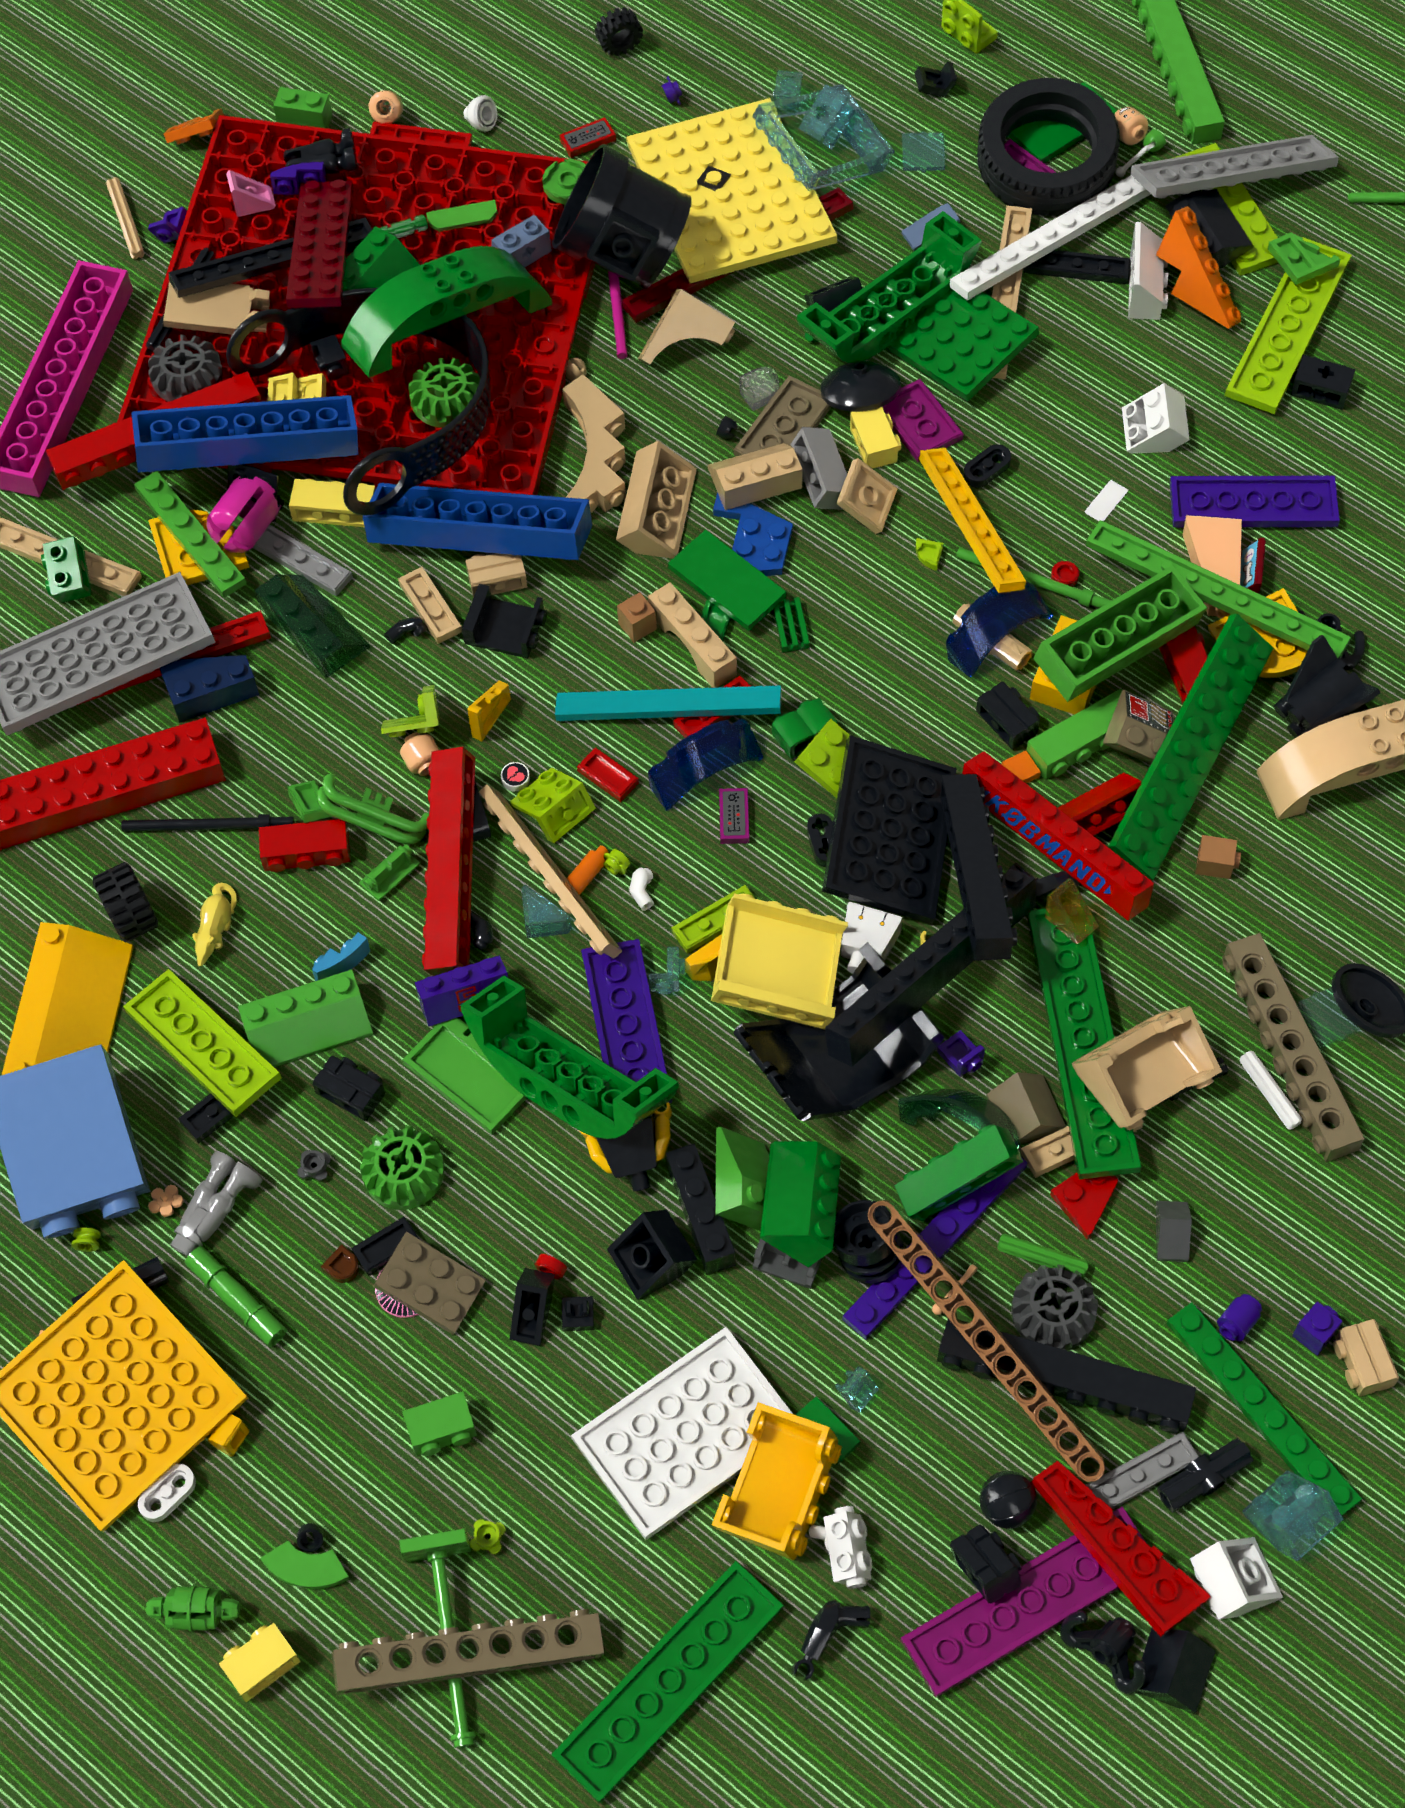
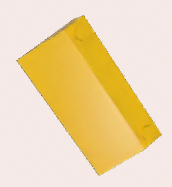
M40 922L2 1075L99 1044L109 1053L134 948L133 944L71 925Z

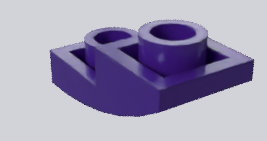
M324 162L295 164L270 173L274 194L299 195L302 182L304 184L311 180L327 182Z

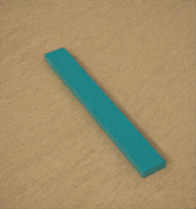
M781 685L557 693L555 718L556 721L781 714L782 690Z

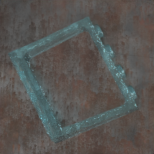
M843 84L809 94L761 103L753 114V118L756 120V127L765 132L770 146L777 148L781 154L782 162L791 167L794 171L795 179L801 181L808 191L882 172L895 152ZM825 112L860 158L819 171L812 165L778 118Z

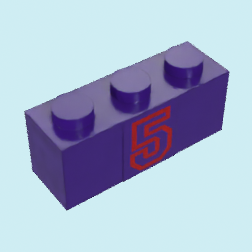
M500 955L414 982L428 1027L463 1016L461 1004L502 976L508 977Z

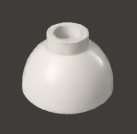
M487 95L478 96L464 109V118L473 128L488 132L495 126L498 113L496 104L491 97Z

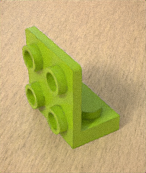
M943 0L941 27L946 33L959 40L964 47L977 54L997 39L998 31L983 20L982 14L965 1Z
M424 686L422 694L418 695L419 716L383 721L381 726L382 734L388 733L389 737H399L406 735L405 731L417 729V733L434 731V727L439 726L440 719L435 686Z
M554 768L542 772L537 780L520 790L517 796L510 801L514 808L535 818L547 840L552 843L559 840L596 809L582 782Z

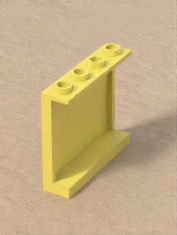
M734 893L726 908L711 1001L825 1029L835 1016L836 1008L832 1007L842 934L848 927V922L841 921L835 916L813 914L804 908L794 909L786 907L776 901H762L755 899L749 894Z

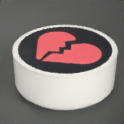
M512 762L504 766L501 771L503 786L513 792L526 788L530 782L528 768L519 762Z

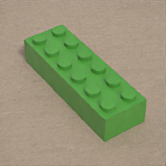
M1172 565L1041 642L1033 659L1066 701L1069 702L1196 626L1204 615L1207 606Z

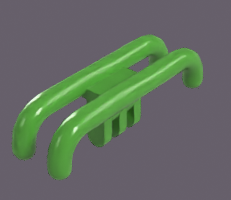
M327 774L324 777L323 786L318 789L317 801L325 813L396 842L407 845L416 844L423 839L426 829H428V812L424 813L421 819L416 822L390 813L389 810L393 798L388 796L384 804H381L380 801L383 794L377 792L374 800H371L369 798L372 789L367 787L361 801L335 789V776L333 774ZM329 799H330L331 801L335 802L336 804H339V805H341V806H344V807H346V808H349V809H351V810H354V811H356L357 813H354V812H351V811L346 810V809H344V808H341V807H339V806H336V805L332 804V803L329 801ZM387 823V824H389V825H392V826H394V827H397V828H399V829H402V830H404V831L411 832V833H404V832H402V831H399V830H397V829H394V828L389 827V826L384 825V824Z

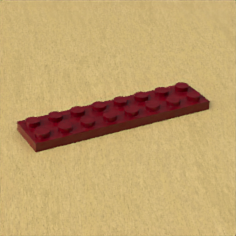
M337 179L329 182H318L311 180L305 184L303 182L300 184L286 295L287 308L341 306L353 197L352 181Z

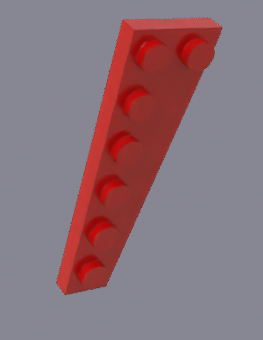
M1058 1460L1031 1481L1036 1490L1160 1637L1205 1604L1211 1597L1180 1568L1176 1570L1162 1557L1164 1554L1155 1546L1151 1548L1137 1535L1138 1531L1130 1524L1125 1525L1117 1518L1109 1505L1101 1498L1096 1497L1092 1490Z

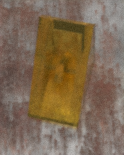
M1068 878L1047 896L1045 918L1075 944H1079L1099 927L1071 878Z

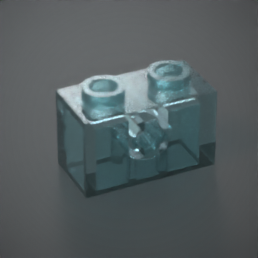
M825 84L822 91L818 93L811 109L804 116L798 129L832 150L859 105L848 96Z

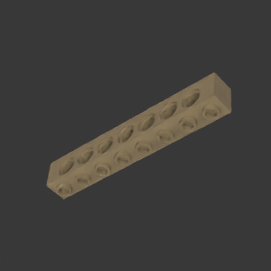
M1257 933L1228 943L1222 957L1223 966L1227 973L1232 974L1235 980L1236 992L1240 998H1244L1248 1006V1016L1253 1024H1257L1260 1030L1261 1042L1265 1049L1270 1050L1273 1056L1274 1068L1278 1075L1283 1076L1286 1082V1092L1290 1100L1295 1101L1299 1108V1115L1302 1118L1301 1123L1304 1127L1309 1128L1313 1136L1312 1143L1314 1149L1318 1154H1322L1325 1162L1359 1151L1364 1137L1261 934ZM1246 968H1252L1256 970L1257 973H1249L1248 971H1246ZM1258 993H1265V994H1267L1270 998H1269V999L1261 998V997L1258 995ZM1277 1018L1281 1020L1283 1024H1275L1271 1021V1019ZM1283 1044H1291L1296 1049L1289 1050ZM1296 1070H1305L1309 1076H1302ZM1309 1096H1318L1322 1102H1315ZM1322 1122H1331L1335 1128H1327Z
M581 1609L569 1612L570 1617L557 1619V1614H545L538 1616L537 1622L524 1623V1618H516L504 1621L505 1626L492 1628L491 1623H480L472 1625V1631L459 1632L458 1627L439 1630V1635L426 1637L425 1632H415L405 1635L406 1640L392 1642V1637L388 1636L372 1639L371 1645L359 1646L358 1641L340 1643L339 1649H335L332 1652L336 1695L597 1659L604 1654L599 1614H589V1609ZM561 1629L570 1630L574 1635V1643L571 1645L561 1643L558 1638V1631ZM530 1633L537 1634L542 1640L541 1648L536 1650L529 1648L526 1645L525 1636ZM496 1638L505 1639L509 1644V1652L498 1654L492 1647V1641ZM466 1642L473 1644L476 1648V1656L471 1659L464 1658L459 1652V1646ZM431 1647L439 1648L443 1652V1661L436 1664L431 1663L426 1657V1650ZM397 1652H405L410 1657L411 1663L406 1668H398L394 1665L392 1656ZM366 1656L374 1658L377 1662V1669L372 1673L363 1672L359 1667V1660Z

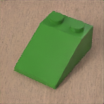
M721 1126L716 1128L715 1215L760 1231L769 1162L768 1151L764 1143Z

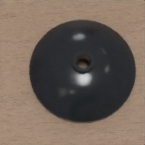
M870 361L847 363L832 370L823 379L820 388L823 400L834 408L845 411H868L880 408L893 401L900 393L901 382L898 374L886 365Z
M1350 963L1340 967L1332 978V991L1334 999L1345 1017L1359 1029L1377 1037L1396 1038L1405 1033V994L1389 977L1367 965Z

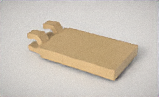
M169 281L163 320L164 327L233 334L243 321L258 313V311L250 312L251 309H269L270 291L253 290V288L247 285L227 284L178 298ZM267 323L256 327L252 332H266Z

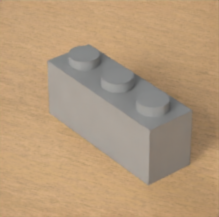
M802 427L790 445L794 448L801 464L802 477L813 506L819 509L842 510L836 502L847 473L830 429Z

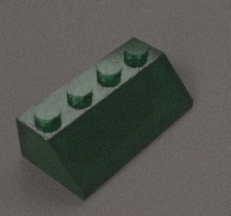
M277 574L255 589L259 608L325 678H328L370 648V644L304 575Z

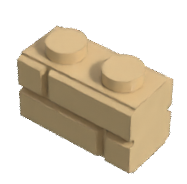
M500 553L490 555L476 554L471 559L465 560L473 598L479 584L490 586L491 595L527 588L526 573L521 555Z
M1371 1319L1357 1325L1354 1324L1341 1328L1335 1337L1336 1340L1333 1342L1337 1357L1345 1361L1348 1369L1345 1371V1376L1350 1388H1356L1358 1396L1361 1397L1395 1386L1399 1376L1376 1320Z

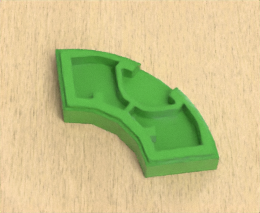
M286 1541L260 1558L265 1567L276 1578L288 1585L319 1590L337 1586L350 1579L333 1550L322 1554H306L297 1550L289 1541Z

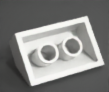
M1135 222L1130 252L1128 318L1160 320L1162 309H1167L1168 293H1163V288L1167 289L1168 273L1164 272V268H1167L1168 263L1156 256L1162 239L1141 222Z

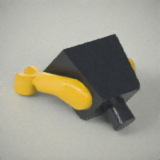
M669 1102L666 1103L667 1109L665 1111H655L654 1116H648L626 1134L618 1138L603 1139L580 1131L586 1139L591 1159L606 1173H613L615 1178L629 1175L633 1192L651 1187L646 1170L656 1168L659 1165V1161L665 1157L670 1141L669 1119L672 1116Z

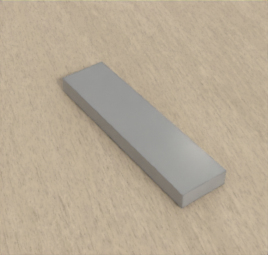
M271 525L267 527L253 547L255 550L334 596H337L353 578L351 571Z
M1181 1432L1102 1475L1095 1482L1086 1484V1486L1092 1490L1096 1497L1101 1498L1112 1509H1115L1184 1471V1468L1199 1456L1184 1432Z

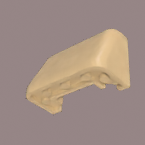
M1191 1006L1156 1014L1072 1063L1078 1077L1118 1127H1126L1127 1130L1141 1126L1144 1123L1142 1118L1147 1115L1146 1111L1186 1087L1196 1086L1197 1089L1204 1088L1214 1082L1212 1077L1222 1072Z

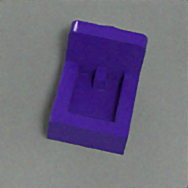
M180 207L165 212L163 220L149 224L148 230L164 243L178 240L187 209Z
M960 1030L939 1045L937 1052L957 1075L962 1077L967 1072L973 1073L982 1066L985 1048L981 1044L976 1047Z

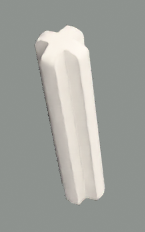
M1248 1051L1240 1057V1063L1286 1128L1291 1130L1300 1125L1302 1121L1301 1116L1255 1052Z

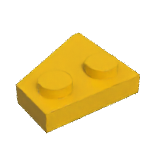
M500 680L497 681L468 707L469 724L473 738L482 742L510 702L511 696L508 684Z

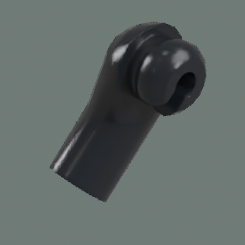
M417 616L402 619L386 631L384 636L391 644H394L409 631H412L415 636H420L427 630V626L422 622L423 619Z
M471 911V928L475 930L476 936L473 940V945L480 950H486L488 945L493 942L492 925Z

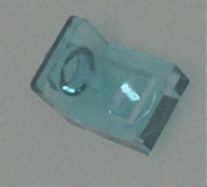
M777 70L776 85L773 91L774 103L787 108L799 105L803 79L802 72Z
M667 947V973L649 974L651 992L658 994L679 992L680 975H685V958H680L679 947Z

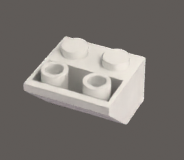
M1165 383L1122 407L1126 449L1130 454L1170 452L1190 440L1184 396Z

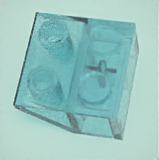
M1289 1470L1279 1476L1272 1485L1254 1498L1242 1510L1244 1516L1278 1551L1296 1561H1299L1344 1520L1329 1491Z

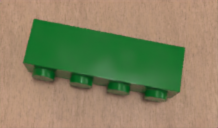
M998 1125L985 1126L978 1131L979 1135L970 1140L958 1142L949 1153L933 1157L924 1168L905 1174L903 1180L894 1186L908 1218L923 1222L1023 1162L1009 1129Z

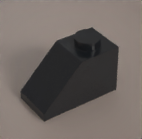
M528 1268L524 1269L516 1285L509 1340L541 1345L552 1303L555 1274Z

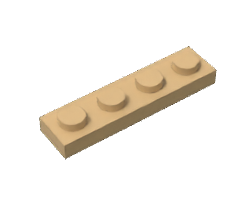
M1143 1124L1133 1130L1136 1131L1138 1129H1141L1143 1127ZM1069 1126L1021 1148V1155L1028 1162V1167L1035 1178L1075 1160Z

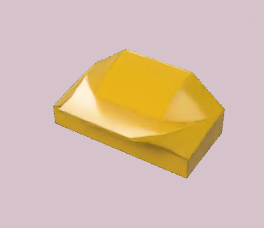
M722 934L685 959L686 973L693 981H712L715 979Z

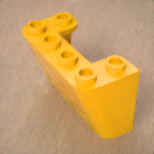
M758 1402L746 1432L751 1437L752 1442L731 1498L723 1494L712 1526L719 1531L790 1560H795L797 1555L803 1556L806 1550L808 1538L805 1535L809 1525L813 1526L817 1520L819 1497L821 1494L825 1495L831 1479L828 1473L832 1463L836 1464L838 1462L842 1446L838 1445V1438L830 1427Z

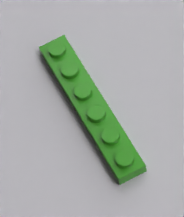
M158 471L153 472L134 484L138 494L223 598L247 584L245 577L218 544L211 539L209 533Z

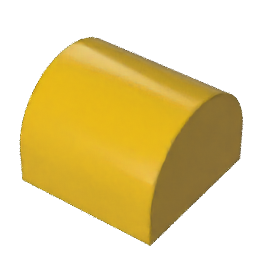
M229 1414L214 1429L208 1438V1442L221 1452L232 1457L248 1435L249 1429L240 1418Z

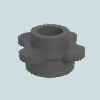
M316 1150L304 1151L301 1154V1167L297 1170L299 1177L302 1179L312 1177L316 1178L317 1181L325 1180L327 1178V1164L331 1162L330 1155ZM313 1163L317 1164L315 1168L311 1167Z

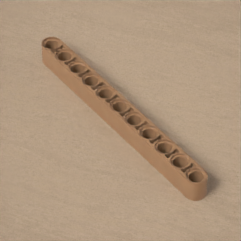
M879 1200L872 1204L868 1211V1220L873 1228L1070 1467L1084 1481L1095 1482L1100 1479L1105 1470L1102 1454L897 1206L888 1200ZM878 1206H886L890 1209L892 1217L888 1223L883 1224L876 1220L875 1210ZM904 1230L910 1233L912 1237L910 1247L901 1248L896 1244L895 1236L898 1231ZM921 1255L928 1256L933 1263L932 1270L928 1273H922L917 1270L915 1265L917 1257ZM942 1280L949 1281L953 1286L952 1296L947 1298L939 1296L936 1292L937 1283ZM966 1305L972 1308L974 1312L973 1320L966 1323L961 1322L956 1315L958 1307ZM990 1331L995 1337V1343L991 1347H982L977 1341L979 1332ZM1002 1356H1010L1014 1359L1016 1368L1011 1372H1003L998 1367V1359ZM1030 1381L1035 1384L1036 1394L1029 1398L1023 1397L1018 1391L1020 1383ZM1043 1407H1053L1057 1412V1419L1051 1423L1041 1420L1039 1411ZM1065 1432H1073L1078 1437V1444L1073 1448L1064 1447L1060 1442V1436ZM1087 1457H1092L1099 1462L1100 1466L1096 1472L1086 1473L1081 1467V1462Z

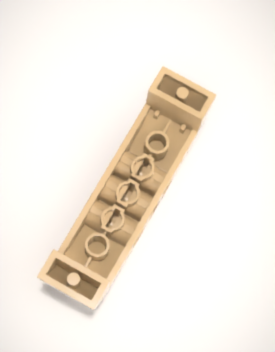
M1405 699L1350 714L1319 725L1291 740L1273 753L1257 769V775L1277 819L1282 820L1305 813L1310 796L1404 770Z

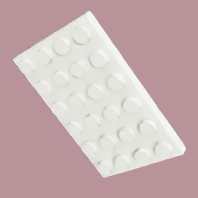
M725 1327L572 1434L571 1438L640 1534L647 1540L740 1473L752 1442L751 1437L746 1432L758 1402L791 1414L793 1413L731 1332Z

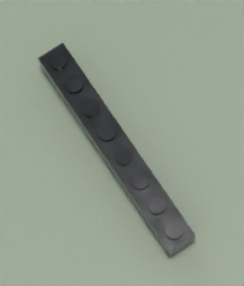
M977 774L942 775L940 800L974 961L1011 959L1012 947L1017 946L1016 928H1011L1013 919L1012 909L1006 906L1008 892L1007 887L1001 884L1003 882V869L1001 865H997L998 847L992 844L994 830L993 825H988L989 807L983 804L985 801L984 786H979Z
M948 1319L939 1347L937 1362H941L944 1367L950 1370L959 1371L960 1369L972 1371L976 1377L981 1379H991V1377L998 1379ZM985 1330L978 1333L977 1341L982 1347H991L995 1343V1337L990 1331ZM1001 1332L1052 1395L1065 1398L1066 1402L1075 1406H1084L1086 1404L1096 1407L1097 1411L1106 1415H1115L1117 1413L1127 1416L1130 1421L1137 1424H1146L1147 1422L1155 1424L1161 1430L1168 1433L1185 1431L1196 1387ZM1002 1356L998 1359L997 1363L1001 1371L1007 1373L1016 1368V1363L1012 1357ZM1024 1381L1018 1386V1388L1024 1386L1034 1389L1035 1393L1037 1392L1035 1384L1030 1381Z

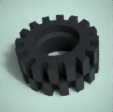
M622 7L621 11L619 8H615L614 13L608 11V16H602L600 18L602 22L596 23L595 35L603 51L608 53V55H613L614 53L615 56H619L621 51L623 54H626L627 49L630 48L632 51L635 48L634 44L638 45L640 43L639 39L643 38V28L635 13L631 9L627 10Z

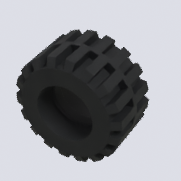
M123 862L93 877V885L121 940L126 943L158 927V920L128 863Z

